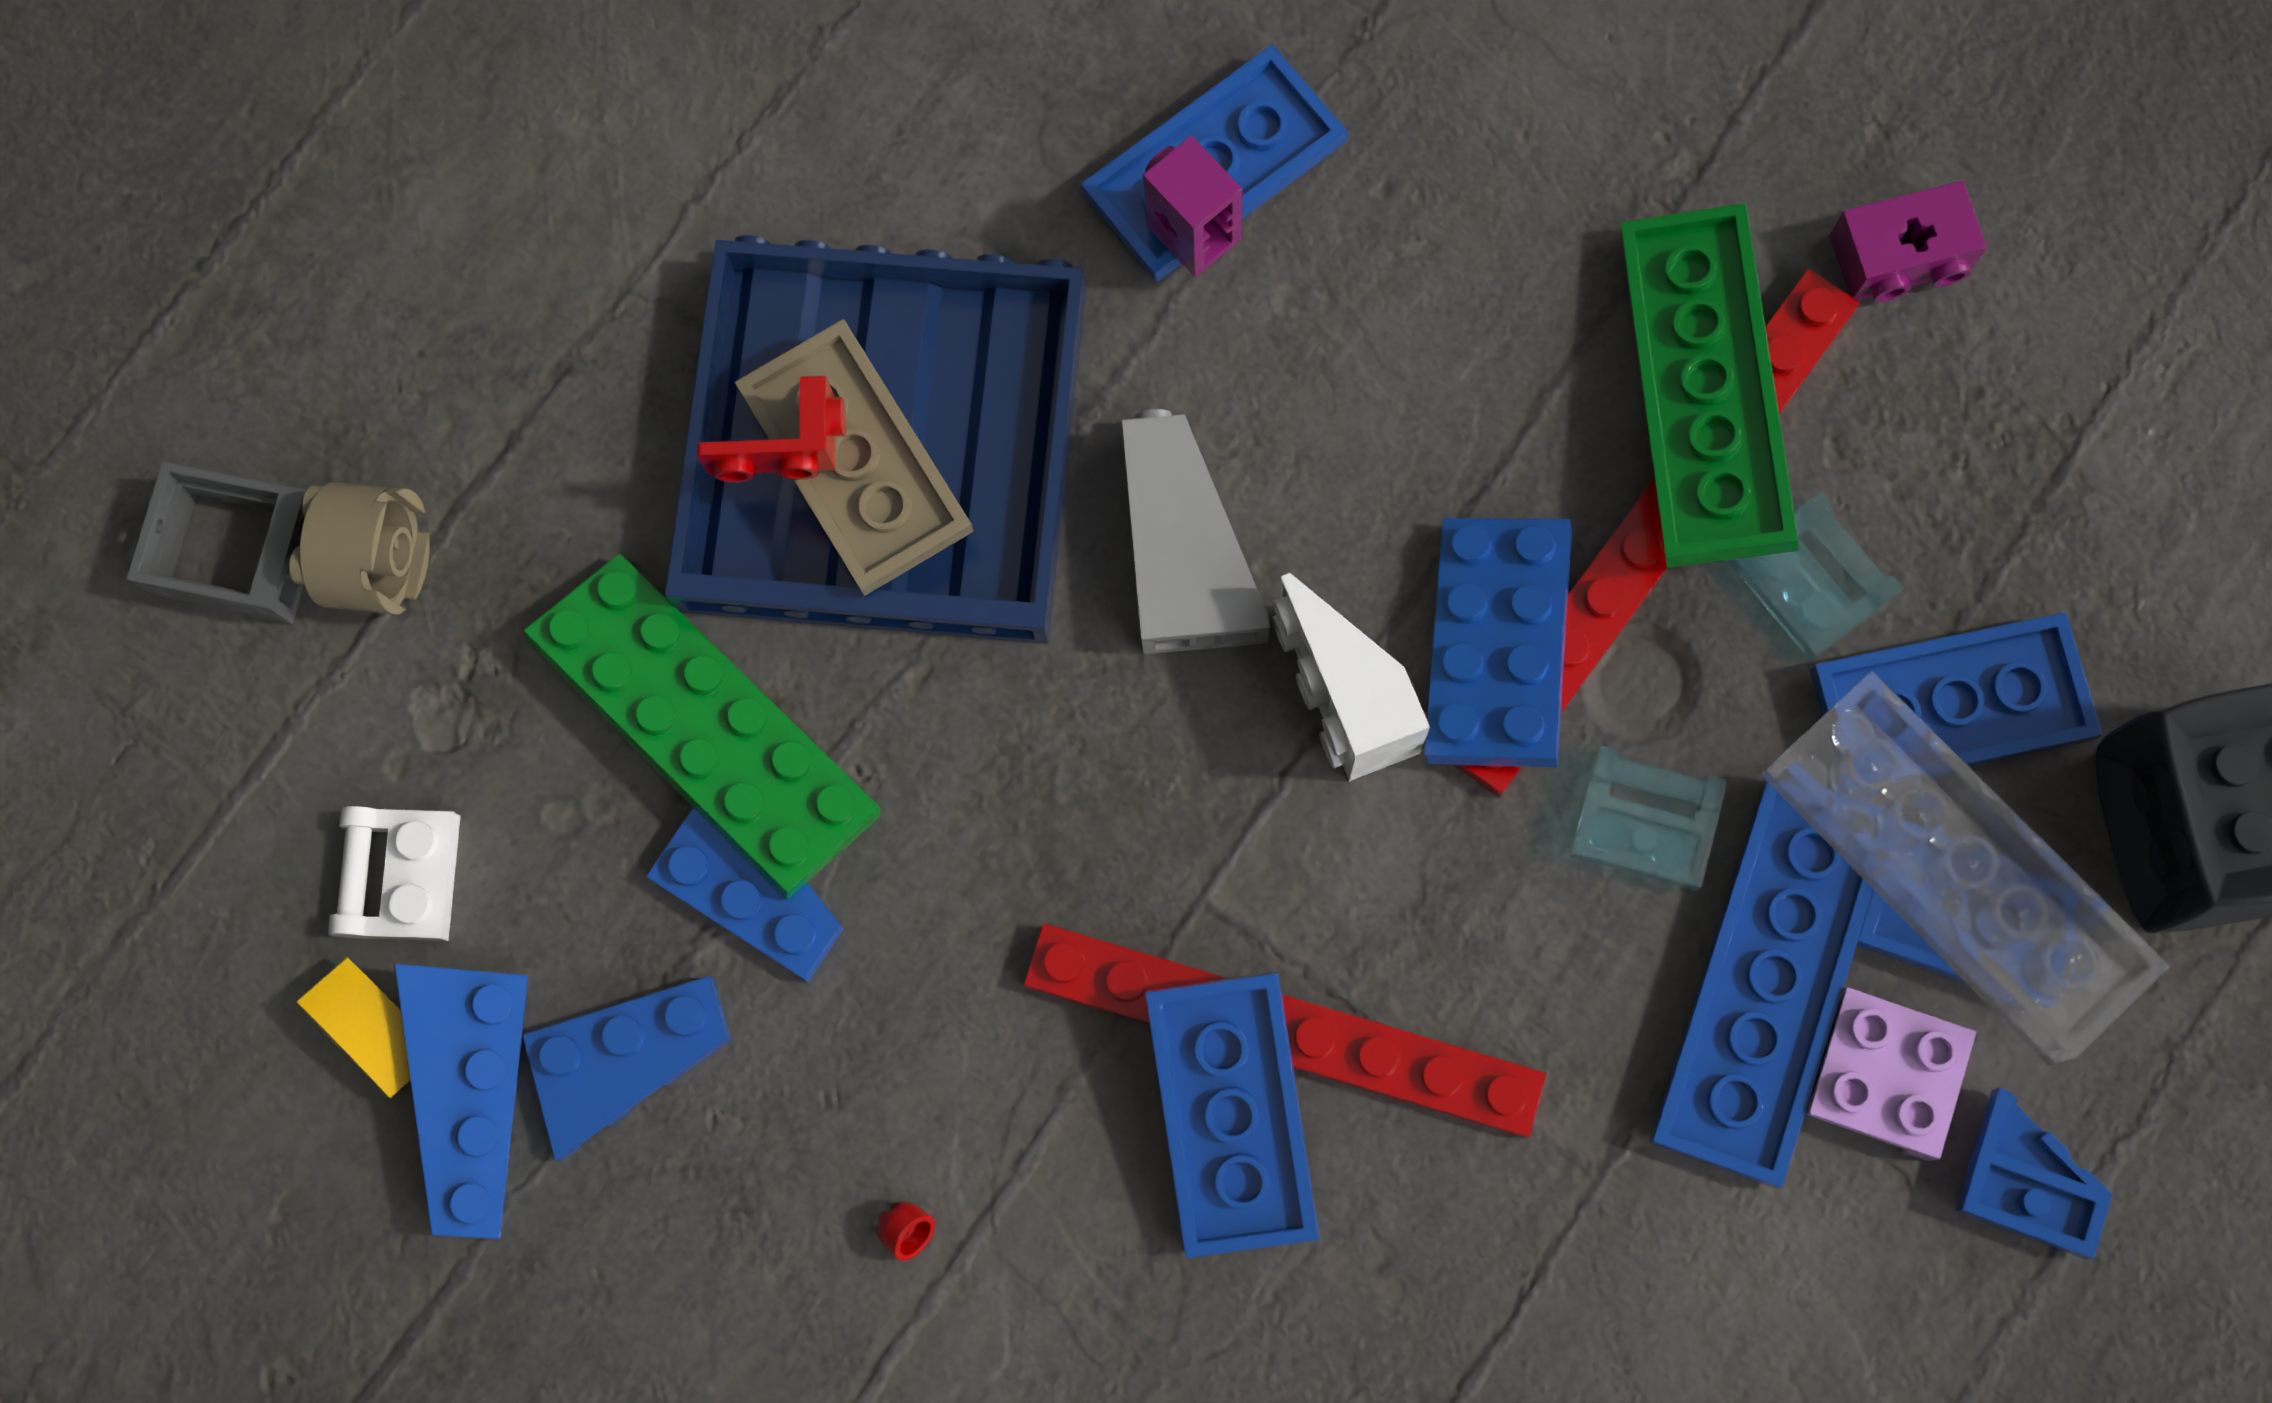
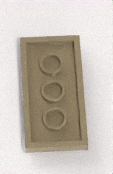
M844 319L735 382L769 440L800 439V377L826 376L834 396L843 397L846 411L845 436H835L836 470L818 471V475L814 478L794 480L864 596L974 532L971 522Z

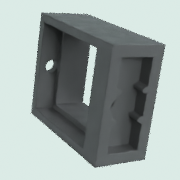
M162 461L157 479L151 482L146 492L145 509L147 513L140 536L132 542L128 551L127 567L129 572L126 580L151 596L293 624L304 585L293 582L289 564L292 552L296 547L300 546L305 519L302 504L306 490ZM197 497L273 512L250 593L173 578Z

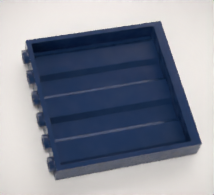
M752 235L738 236L735 238V241L715 240L665 594L671 604L680 612L1049 644L1086 300L1083 268H1074L1070 263L1057 259L1041 260L1037 265L1013 263L1009 258L994 254L981 255L976 260L956 259L945 252L930 249L920 250L916 255L893 254L888 249L876 245H860L855 250L831 249L827 244L814 240H801L796 242L795 246L771 244L764 238ZM842 319L849 326L971 522L974 532L866 596L862 594L793 479L781 477L779 472L754 473V478L745 482H725L716 479L715 475L707 474L697 458L698 443L769 440L735 382Z

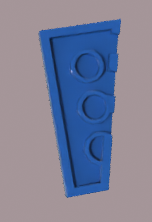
M395 964V979L399 995L402 1030L409 1068L411 1096L419 1141V1154L430 1234L500 1239L528 975Z

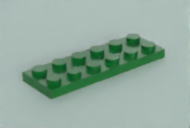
M1746 203L1621 222L1667 568L1798 551L1799 538Z
M620 553L524 630L526 642L786 900L790 899L880 818L881 807Z

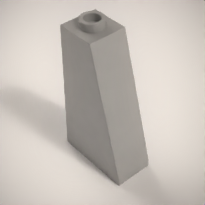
M1152 409L1137 413L1135 419L1122 420L1143 655L1268 643L1270 628L1268 613L1185 414L1172 415L1168 410Z

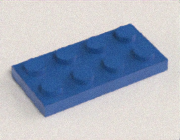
M1272 44L1081 183V191L1085 199L1154 282L1157 283L1181 265V262L1146 225L1143 174L1149 161L1160 150L1169 145L1176 148L1192 135L1242 188V219H1244L1347 142L1348 131Z
M1443 518L1427 718L1430 728L1425 743V757L1428 764L1558 768L1572 535L1570 519Z
M2066 612L1819 663L1810 669L1843 793L2094 741L2103 735Z
M1279 972L1148 990L1146 992L1186 1258L1319 1240L1318 1223Z

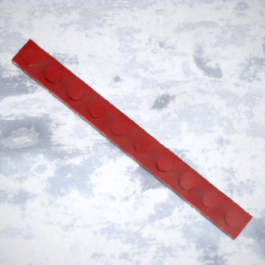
M1810 269L1806 271L1766 326L1779 415L1860 305L1859 301ZM1655 478L1568 594L1561 714L1667 570ZM1453 764L1499 798L1522 768L1521 766Z

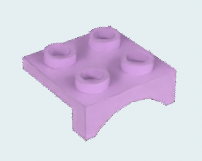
M1847 987L1842 992L1806 1115L1903 1148V1153L1925 1161L1938 1160L1942 1154L1977 1032Z

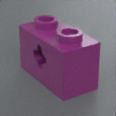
M1192 135L1176 148L1172 145L1163 148L1149 161L1143 174L1146 225L1196 278L1241 240L1242 188Z
M1964 180L1844 210L1829 235L1849 295L1856 300L1873 297L1875 302H1886L1908 293L1912 286L1932 281L1935 287H1945L1958 283L1971 274L1972 268L1987 249Z

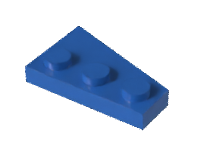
M692 808L646 876L808 983L844 930L843 926L808 882L790 899L786 900L694 808Z

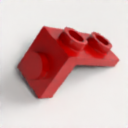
M826 376L800 377V439L698 443L697 458L707 474L715 475L716 479L725 482H745L753 479L754 473L779 472L781 477L787 479L805 480L816 477L818 471L836 470L835 436H845L846 433L843 397L834 396Z

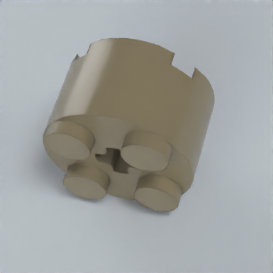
M331 482L324 486L309 487L305 492L302 504L305 519L300 546L294 549L290 558L289 568L293 582L305 585L311 599L322 607L395 615L404 612L406 609L401 607L400 604L404 599L415 600L422 589L429 562V532L418 531L415 513L426 514L423 503L418 495L412 490L405 488Z

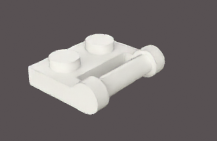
M358 806L342 807L339 827L346 830L337 914L330 915L328 935L357 939L448 942L460 815L453 811L389 810ZM372 832H388L379 917H365L363 913Z

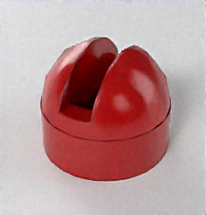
M909 1201L892 1203L891 1213L889 1211H882L878 1216L876 1225L877 1237L884 1248L900 1261L910 1260L923 1251L935 1231L934 1218L920 1206Z

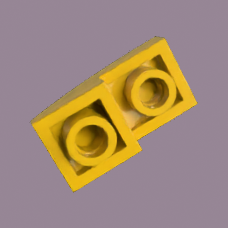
M346 957L301 996L296 1003L333 1043L353 1060L386 1097L391 1098L410 1081L402 1030L401 1010Z

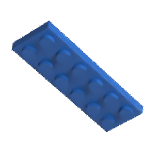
M1770 771L1765 776L1652 1131L1650 1144L1776 1189L1783 1187L1897 813L1774 771Z

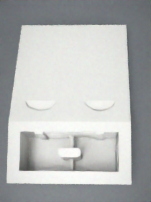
M1291 573L1281 576L1279 599L1273 600L1276 616L1272 617L1273 626L1284 652L1295 649L1298 656L1297 663L1300 673L1295 675L1296 681L1307 708L1311 710L1319 707L1322 714L1324 731L1320 732L1319 735L1332 768L1343 765L1348 780L1351 781L1420 754L1430 726L1405 667Z

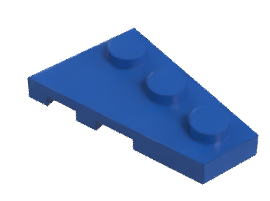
M707 976L523 1035L555 1161L562 1162L581 1148L580 1145L605 1127H611L631 1113L630 1110L661 1087L670 1085L731 1041L714 978Z

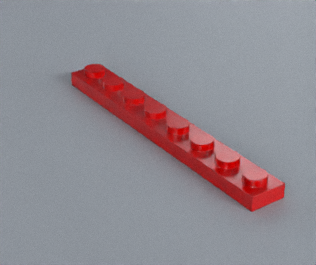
M1043 923L1024 986L1034 991L1150 1025L1146 992L1148 990L1228 978ZM1282 994L1294 1069L1526 1139L1530 1137L1547 1073Z

